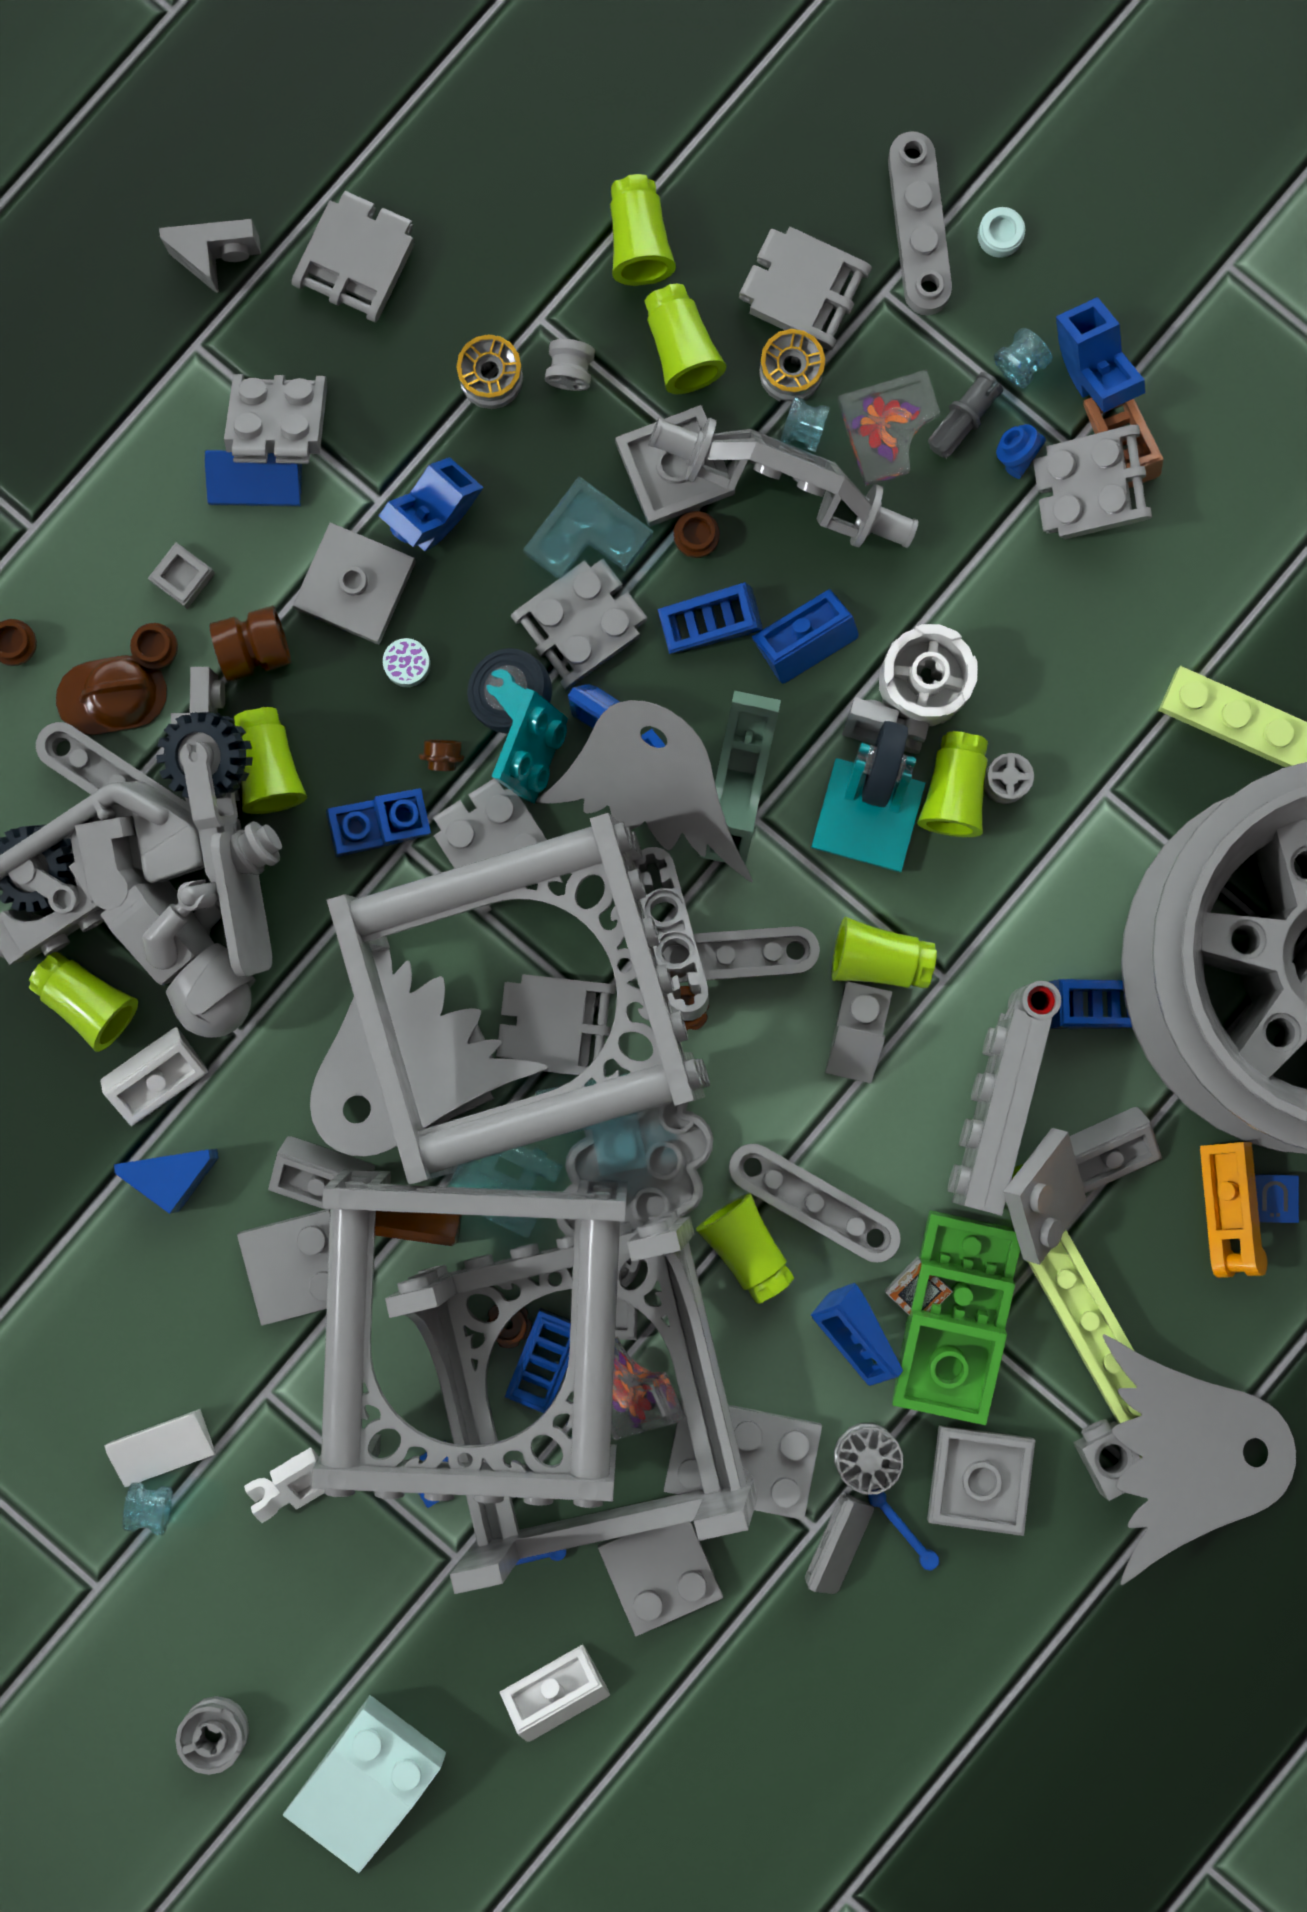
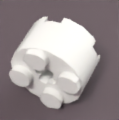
M921 624L916 626L915 629L903 633L891 644L879 670V691L882 696V702L887 707L899 710L898 718L904 720L915 719L924 721L929 726H935L950 720L968 701L977 682V659L975 656L973 657L969 646L961 639L962 636L957 631L939 624ZM923 668L931 669V677L938 679V681L934 680L932 684H926L923 682L922 677L917 674H920Z

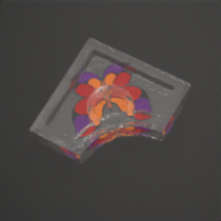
M927 369L838 397V404L864 485L869 486L908 474L910 471L908 451L912 438L923 425L933 421L940 415V409Z
M616 1337L611 1424L613 1439L618 1440L671 1425L685 1418L667 1373L652 1372L639 1366L626 1353L618 1337Z

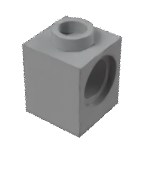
M1103 1419L1084 1428L1081 1431L1083 1437L1073 1443L1097 1490L1104 1498L1110 1501L1125 1493L1116 1488V1483L1119 1477L1134 1462L1141 1458L1125 1447L1113 1435L1112 1428L1119 1423L1116 1421L1108 1423L1107 1419ZM1111 1444L1118 1445L1120 1450L1118 1462L1109 1468L1101 1467L1099 1455L1102 1449Z

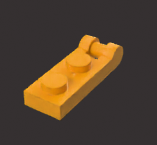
M1252 1142L1200 1146L1210 1260L1213 1274L1217 1278L1233 1277L1236 1272H1245L1247 1276H1263L1267 1271V1256L1261 1242ZM1230 1239H1240L1241 1253H1234L1231 1250Z

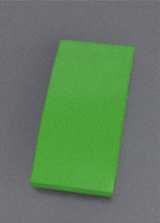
M929 1210L919 1256L921 1267L910 1316L907 1315L899 1358L903 1371L899 1377H896L892 1399L893 1406L986 1425L1007 1337L1005 1327L1014 1293L1015 1282L1013 1278L1020 1253L1014 1228ZM929 1275L940 1277L952 1288L953 1292L941 1304L932 1303L929 1312L922 1310Z

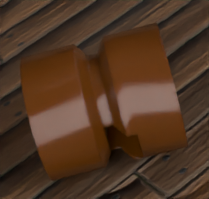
M273 605L248 612L247 619L243 622L234 616L210 623L209 625L215 653L228 682L253 675L255 667L259 665L268 671L289 665L292 662L286 636L278 613Z

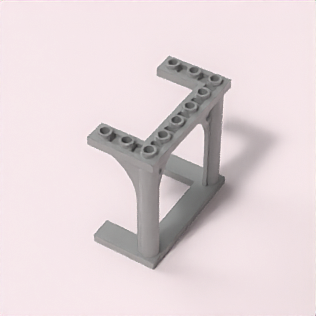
M605 813L589 818L591 827L368 896L356 898L344 894L327 900L408 1185L454 1173V1167L662 1104L674 1102V1105L677 1106L705 1098L703 1088L710 1086V1081L703 1059H694L692 1052H684L681 1042L689 1038L681 1012L672 1013L667 994L674 992L671 975L667 964L658 966L653 946L660 945L657 928L652 916L644 918L639 899L646 897L643 881L635 860L643 858L635 831L631 832L630 827H626L624 822H619L611 814ZM572 874L567 881L565 894L555 895L551 891L549 884L551 882L563 883L561 876ZM598 875L605 884L603 897L594 907L583 909L577 902L578 888L587 877ZM538 884L537 890L527 889L528 886ZM507 900L541 901L555 905L577 917L595 934L609 957L616 981L617 1003L615 1018L609 1037L599 1055L579 1076L557 1089L423 1129L372 953L390 948L386 938L389 935ZM614 900L615 907L611 911V921L615 922L617 920L618 922L614 929L605 930L601 924L600 915L611 906ZM625 938L628 949L623 948L618 950L619 946ZM628 958L632 963L631 970L626 973L621 972L618 967L620 960ZM637 978L640 989L628 983ZM638 1002L643 1006L642 1009H638V1012L643 1018L650 1021L651 1027L644 1023L632 1022L628 1015L630 1004ZM637 1032L646 1036L653 1046L652 1056L645 1061H636L626 1056L619 1044L623 1034ZM615 1059L617 1064L629 1070L630 1074L620 1076L619 1070H617L613 1075L606 1077L605 1064L608 1060ZM592 1078L596 1081L594 1085L585 1086Z
M343 1169L323 1188L322 1209H330L322 1444L321 1455L312 1468V1489H325V1494L333 1497L352 1496L355 1494V1491H375L374 1495L382 1499L402 1498L404 1493H424V1498L431 1501H449L454 1499V1495H472L474 1500L480 1503H499L504 1500V1497L524 1498V1503L537 1506L550 1505L554 1499L573 1500L574 1505L585 1508L600 1507L603 1505V1501L613 1502L617 1445L611 1444L619 1234L620 1221H625L628 1181L580 1179L577 1192L394 1185L390 1184L391 1171ZM376 1211L575 1219L568 1368L555 1400L545 1413L528 1428L505 1440L483 1445L452 1444L437 1440L418 1431L397 1414L389 1404L376 1379L371 1356ZM363 1382L368 1389L366 1393H363ZM572 1391L574 1392L573 1402L567 1400ZM366 1405L379 1409L380 1418L371 1421L365 1428H362V1419L368 1420L369 1418ZM565 1413L570 1415L565 1428H572V1437H569L562 1428L553 1425V1420L556 1416ZM387 1428L395 1429L401 1436L400 1446L390 1456L378 1458L381 1434L376 1433ZM546 1435L553 1438L562 1449L563 1458L561 1462L556 1465H548L541 1462L532 1450L531 1444L534 1437ZM410 1447H422L427 1452V1458L424 1461L420 1460V1456L403 1460ZM508 1451H520L527 1465H523L517 1460H512L511 1464H507L504 1460V1455ZM462 1453L470 1454L473 1459L472 1463L460 1462L459 1455Z
M677 1211L666 1212L649 1217L648 1221L643 1222V1225L636 1229L631 1228L630 1222L620 1223L617 1297L641 1311L657 1328L666 1343L674 1365L703 1489L520 1530L512 1497H504V1500L499 1503H480L474 1500V1496L466 1495L476 1542L450 1574L454 1594L503 1584L519 1559L691 1521H694L698 1541L749 1529L758 1495L754 1478L746 1480L689 1244V1241L695 1235L690 1216L678 1219ZM574 1234L557 1238V1247L539 1251L538 1243L511 1249V1258L494 1262L492 1254L464 1260L465 1269L448 1272L446 1264L418 1271L419 1274L410 1276L408 1280L397 1283L399 1290L385 1298L389 1318L401 1315L409 1317L417 1326L428 1347L438 1375L454 1444L483 1445L498 1442L487 1393L488 1365L493 1347L508 1321L524 1306L544 1295L572 1289L573 1276L569 1268L573 1267ZM630 1258L632 1262L644 1259L648 1267L645 1281L635 1289L625 1288L620 1280L621 1269ZM557 1272L561 1275L562 1282L560 1285H553L550 1282L549 1276L551 1273ZM539 1275V1284L530 1277ZM659 1281L661 1291H656L655 1294L660 1298L662 1305L655 1306L647 1303L645 1295ZM513 1284H516L520 1288L521 1294L517 1299L507 1300L502 1292L493 1285L511 1290L514 1288ZM473 1294H483L490 1297L498 1306V1318L495 1321L487 1322L475 1317L468 1306L469 1297ZM664 1315L668 1316L670 1325L662 1318ZM465 1325L473 1331L484 1333L485 1341L481 1346L473 1347L472 1339L474 1334L467 1335ZM473 1359L478 1360V1364H477V1368H476V1369H475V1365H474ZM462 1453L459 1455L460 1462L472 1463L473 1459L470 1454Z

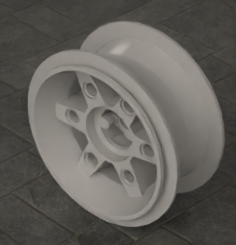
M1307 762L1275 771L1251 782L1234 795L1214 803L1188 821L1164 844L1145 871L1132 899L1123 933L1121 957L1124 999L1132 1028L1147 1060L1163 1083L1188 1109L1215 1128L1244 1142H1252L1254 1145L1276 1151L1307 1154V1089L1293 1086L1272 1075L1307 1041V945L1299 951L1295 966L1292 963L1294 945L1301 932L1307 927ZM1254 853L1270 912L1262 918L1211 913L1221 889L1233 872ZM1294 861L1301 868L1302 878L1297 875L1294 869ZM1233 932L1248 935L1242 953L1236 951L1231 943ZM1203 964L1241 974L1244 989L1252 1002L1230 1035L1222 1027L1211 1004L1205 983ZM1270 1022L1283 1027V1030L1275 1037L1273 1045L1267 1040L1266 1028Z

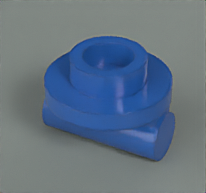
M1025 424L1012 427L1002 435L996 450L997 457L1006 466L1005 470L1011 476L1020 479L1045 444L1046 438L1032 425Z

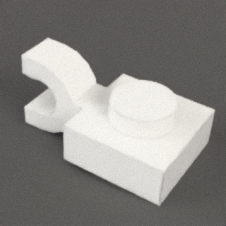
M311 1447L270 1471L272 1482L266 1478H258L244 1486L249 1497L254 1502H257L251 1506V1510L261 1523L273 1517L280 1508L288 1503L297 1510L325 1493V1489H312V1468L319 1456Z

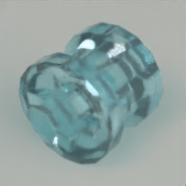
M1020 328L1013 336V343L1009 347H1001L994 354V361L1002 374L1010 382L1020 388H1026L1033 381V374L1038 369H1045L1053 361V357L1047 345L1038 335L1029 329Z
M795 396L785 423L781 441L789 444L793 441L804 443L808 450L816 452L830 407L825 405L813 407L807 405L803 398Z
M131 1483L123 1511L124 1531L134 1532L138 1528L150 1529L152 1534L163 1536L171 1514L172 1487L161 1486L157 1490L147 1489L143 1483Z

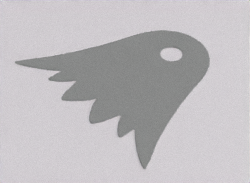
M629 700L610 706L596 722L584 748L567 772L536 800L537 803H562L584 799L585 813L597 812L608 805L611 815L619 822H624L625 826L630 827L631 830L646 821L654 837L667 850L675 846L680 835L683 833L691 846L701 856H706L707 845H709L730 867L753 883L728 829L719 802L711 762L702 740L684 719L660 705L646 701ZM646 726H652L661 730L667 738V745L662 748L648 745L641 737V729Z
M389 948L372 953L423 1129L485 1093L548 1068L547 1065L528 1060L490 1059L489 1057L498 1049L502 1041L490 1039L468 1044L480 1019V1009H462L440 1016L445 998V983L442 976L430 980L416 991L410 993L412 983L410 961H406L393 974ZM353 997L340 1030L315 1077L310 1096V1111L312 1122L319 1136L326 1144L341 1153L365 1157L391 1150L397 1146L356 1001ZM353 1096L365 1097L371 1106L368 1118L361 1123L349 1122L343 1113L346 1101Z
M1104 1334L1103 1338L1113 1357L1128 1378L1137 1386L1136 1388H1119L1118 1393L1130 1407L1141 1413L1140 1417L1122 1422L1112 1428V1433L1119 1442L1135 1454L1142 1456L1141 1459L1134 1462L1119 1477L1116 1488L1127 1494L1148 1499L1147 1502L1137 1509L1128 1522L1129 1528L1147 1527V1530L1140 1538L1127 1563L1121 1580V1585H1123L1178 1547L1214 1529L1254 1515L1275 1503L1284 1494L1293 1478L1296 1466V1448L1288 1424L1269 1403L1248 1393L1202 1381L1165 1367ZM1252 1438L1262 1440L1268 1449L1267 1461L1260 1467L1250 1466L1243 1456L1244 1445Z

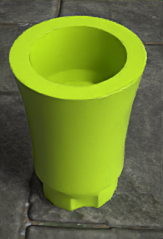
M641 174L628 175L623 179L614 181L611 185L612 201L610 203L614 247L613 278L621 284L632 286L654 284L665 280L675 272L676 264L668 243L660 197L656 194L655 181L648 179L647 175Z
M678 283L669 284L649 294L644 300L648 310L647 321L662 364L667 392L671 394H685L704 388L719 379L726 371L727 365L714 346L701 320L696 304L687 295L684 285Z
M261 707L246 710L234 716L235 726H241L246 732L241 736L243 741H250L252 749L246 750V757H253L252 766H245L244 769L249 775L246 781H241L242 811L249 814L272 813L303 803L307 799V795L297 774L289 749L285 727L281 725L277 709Z
M958 731L947 732L946 735H943L941 749L936 754L927 798L917 822L920 827L934 833L955 837H977L983 834L982 804L988 759L985 757L988 741L984 737Z
M845 916L840 924L835 942L831 969L832 980L882 983L909 988L910 985L928 988L936 965L937 950L935 943L919 941L918 937L869 926Z
M59 952L49 954L44 961L37 965L29 978V989L40 996L41 1002L72 1026L95 1052L106 1049L122 1034L131 1022L138 1007V1000L112 987L91 974L74 960L69 961Z
M751 1193L740 1196L706 1218L696 1228V1232L715 1250L733 1273L743 1290H748L757 1304L776 1296L795 1279L785 1265L787 1260L765 1226Z

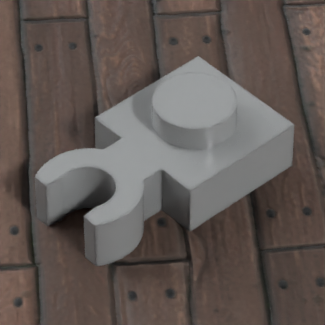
M854 697L842 735L875 745L884 721H892L908 727V737L904 751L919 754L922 743L926 739L929 724L915 719L904 720L898 718L899 710L889 708L880 701L862 700Z

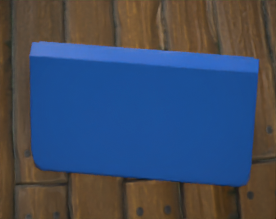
M225 450L205 451L206 488L209 505L301 506L302 464L276 463L274 453H268L267 463H234L232 452Z
M828 589L753 635L752 638L775 676L783 684L856 640L859 633L851 613L832 590Z

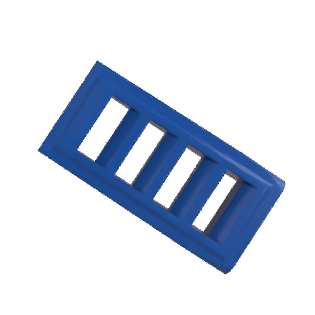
M746 582L658 609L668 651L671 655L763 630L753 589ZM739 600L744 621L737 623L731 601ZM719 604L721 605L726 627L718 628L713 606ZM702 609L708 631L700 634L695 611ZM681 614L685 616L690 638L683 640L676 618L677 615Z
M590 684L573 687L568 694L571 715L592 729L603 712L610 706L620 702L602 689Z
M1058 979L1050 981V983L1056 986L1061 995V1006L1052 1017L1050 1029L1132 1028L1128 1010L1127 1017H1121L1120 991H1123L1122 980ZM1083 992H1088V1017L1083 1016ZM1102 992H1107L1108 1017H1103Z
M852 1283L829 1292L812 1312L813 1320L867 1385L871 1386L899 1377L903 1369L868 1301L857 1284Z
M539 1309L504 1396L505 1398L545 1413L554 1401L568 1367L571 1320L545 1309ZM542 1328L568 1337L566 1346L540 1336ZM535 1345L562 1355L559 1363L533 1353ZM528 1362L555 1372L552 1381L527 1371ZM523 1379L547 1389L545 1398L518 1388L521 1380Z

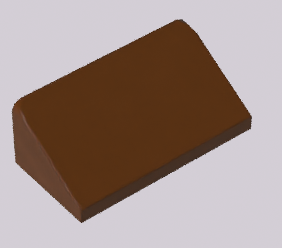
M376 1211L375 1236L453 1246L459 1240L462 1214Z

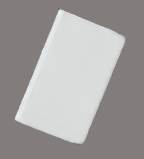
M175 1027L104 1076L100 1082L105 1097L132 1127L207 1074L208 1069L178 1027Z
M201 1409L104 1445L106 1453L124 1487L216 1454Z
M583 1644L500 1691L517 1734L527 1742L536 1739L610 1696L605 1682Z

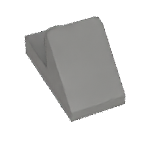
M252 219L159 228L160 238L168 253L216 293L219 292L216 259L222 258L228 262H240L248 259L249 255L261 254L259 235Z
M848 981L845 982L825 1073L871 1084L886 1037L883 1035L892 991Z

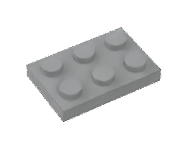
M682 1399L664 1485V1492L677 1495L703 1489ZM728 1405L746 1480L754 1478L758 1495L754 1510L804 1520L822 1424Z

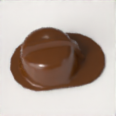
M128 655L104 658L77 665L62 677L56 691V706L61 719L84 734L95 735L133 729L149 724L161 713L167 699V685L160 670L146 669L137 663L133 656Z

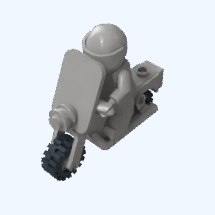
M195 712L176 718L177 724H168L164 729L169 734L168 737L159 738L157 745L164 748V754L156 755L157 763H165L166 769L159 771L162 778L171 779L172 783L169 787L174 792L182 791V796L189 799L191 813L145 782H117L105 785L47 825L23 826L10 829L5 832L7 837H0V890L3 891L0 901L4 904L13 902L11 907L13 910L0 913V957L6 959L8 964L11 965L29 961L42 952L45 956H48L66 947L70 943L67 936L80 928L82 932H86L105 921L112 933L158 984L171 983L166 990V995L176 1018L183 1027L196 1035L213 1038L228 1035L244 1022L251 1007L250 987L256 981L252 975L271 968L272 949L259 874L264 871L266 864L273 866L280 861L278 851L282 849V844L275 831L266 824L261 826L257 822L252 821L245 826V830L234 831L233 825H236L238 817L234 792L240 788L237 783L239 781H246L249 775L244 769L245 766H252L253 757H246V750L252 749L250 741H243L241 736L246 732L241 726H234L235 720L232 718L220 716V713ZM205 868V873L211 882L205 883V879L185 882L176 890L169 880ZM51 908L55 911L45 917L34 913L35 911ZM221 918L223 919L227 948L220 943L214 944L210 938L212 927Z

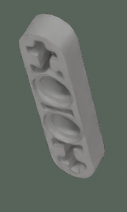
M648 847L641 850L643 858L635 860L647 894L645 898L639 899L644 918L652 916V909L662 902L671 903L678 910L676 917L668 922H660L653 918L660 939V945L653 946L658 966L667 964L671 975L674 992L667 994L672 1013L680 1011L684 1021L695 1020L706 1012L709 1005L707 981L673 859L664 849ZM655 863L656 867L660 869V882L662 888L655 891L651 875L647 872V865ZM672 944L683 945L690 953L688 958L680 964L668 963L664 960L662 954ZM686 975L690 992L697 994L694 996V1004L685 1005L683 999H678L681 997L678 978Z

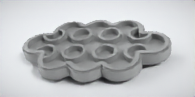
M669 1102L585 1127L583 1129L586 1137L573 1145L566 1156L565 1167L572 1184L563 1192H577L580 1179L628 1181L625 1221H620V1223L630 1222L631 1228L636 1229L642 1226L643 1222L648 1221L649 1217L671 1211H677L678 1219L683 1218L682 1216L690 1213L698 1206L703 1196V1184L696 1169L708 1160L713 1149V1135L710 1126L702 1117L686 1111L688 1103L675 1106L674 1102ZM556 1219L559 1228L566 1236L574 1234L575 1219ZM630 1258L625 1262L620 1272L621 1284L624 1287H627L634 1281L641 1262H646L644 1259L632 1262Z

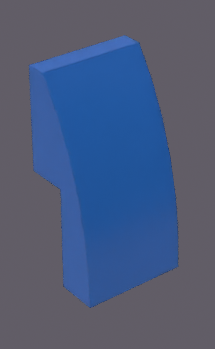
M421 788L375 796L374 800L338 806L326 810L336 857L389 846L431 834Z

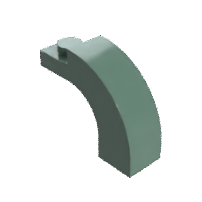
M734 690L715 786L728 829L746 865L781 700ZM707 845L706 856H699L725 862L709 845Z

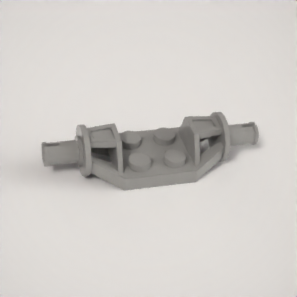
M660 417L655 424L648 445L686 459L688 469L685 480L694 482L698 476L734 491L747 461L750 460L754 464L753 469L774 479H780L782 473L787 474L798 482L797 487L823 497L816 518L819 525L850 536V544L854 547H860L870 533L901 544L905 548L910 546L915 536L918 520L881 507L882 486L874 484L865 497L835 462L752 429L714 433L716 420L708 418L703 429H700L698 433L667 422ZM706 460H732L728 474L704 465ZM841 499L857 515L855 524L833 516Z

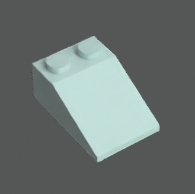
M369 1695L284 1811L283 1816L356 1872L360 1873L409 1813L439 1772L446 1752Z

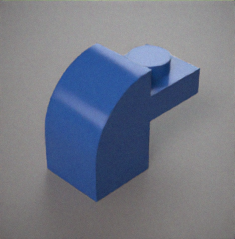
M1098 297L1056 316L1061 354L1067 371L1083 398L1090 395L1104 413L1145 393L1144 378L1122 352L1120 324Z
M449 457L428 465L412 491L407 495L388 501L379 517L390 526V531L400 541L408 543L412 547L418 545L426 552L438 544L464 517L484 487Z

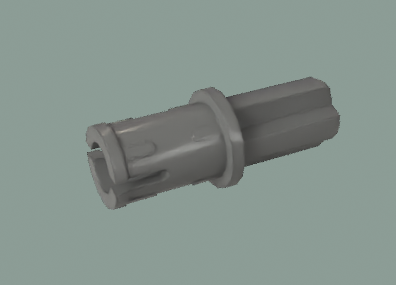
M981 372L963 397L949 405L950 413L928 439L930 449L942 458L949 457L971 429L976 430L980 427V418L995 399L1003 393V387L1000 383H997L994 388L991 387L997 380L995 377L986 372Z

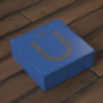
M1255 1174L1259 1221L1299 1223V1176Z

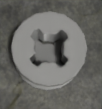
M557 339L551 341L549 355L552 358V364L546 369L545 382L556 388L571 391H582L590 388L591 375L588 373V365L594 361L595 349L591 345L577 340Z
M1002 754L994 759L986 769L984 791L996 803H1014L1027 794L1032 787L1034 781L1033 767L1026 758L1019 754ZM997 780H1001V781L1003 782V784L1006 785V790H1005V786L1002 785L1001 782H1000V781H997Z

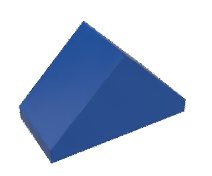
M208 1149L114 1164L115 1174L169 1214L176 1213L182 1209L218 1160V1150Z

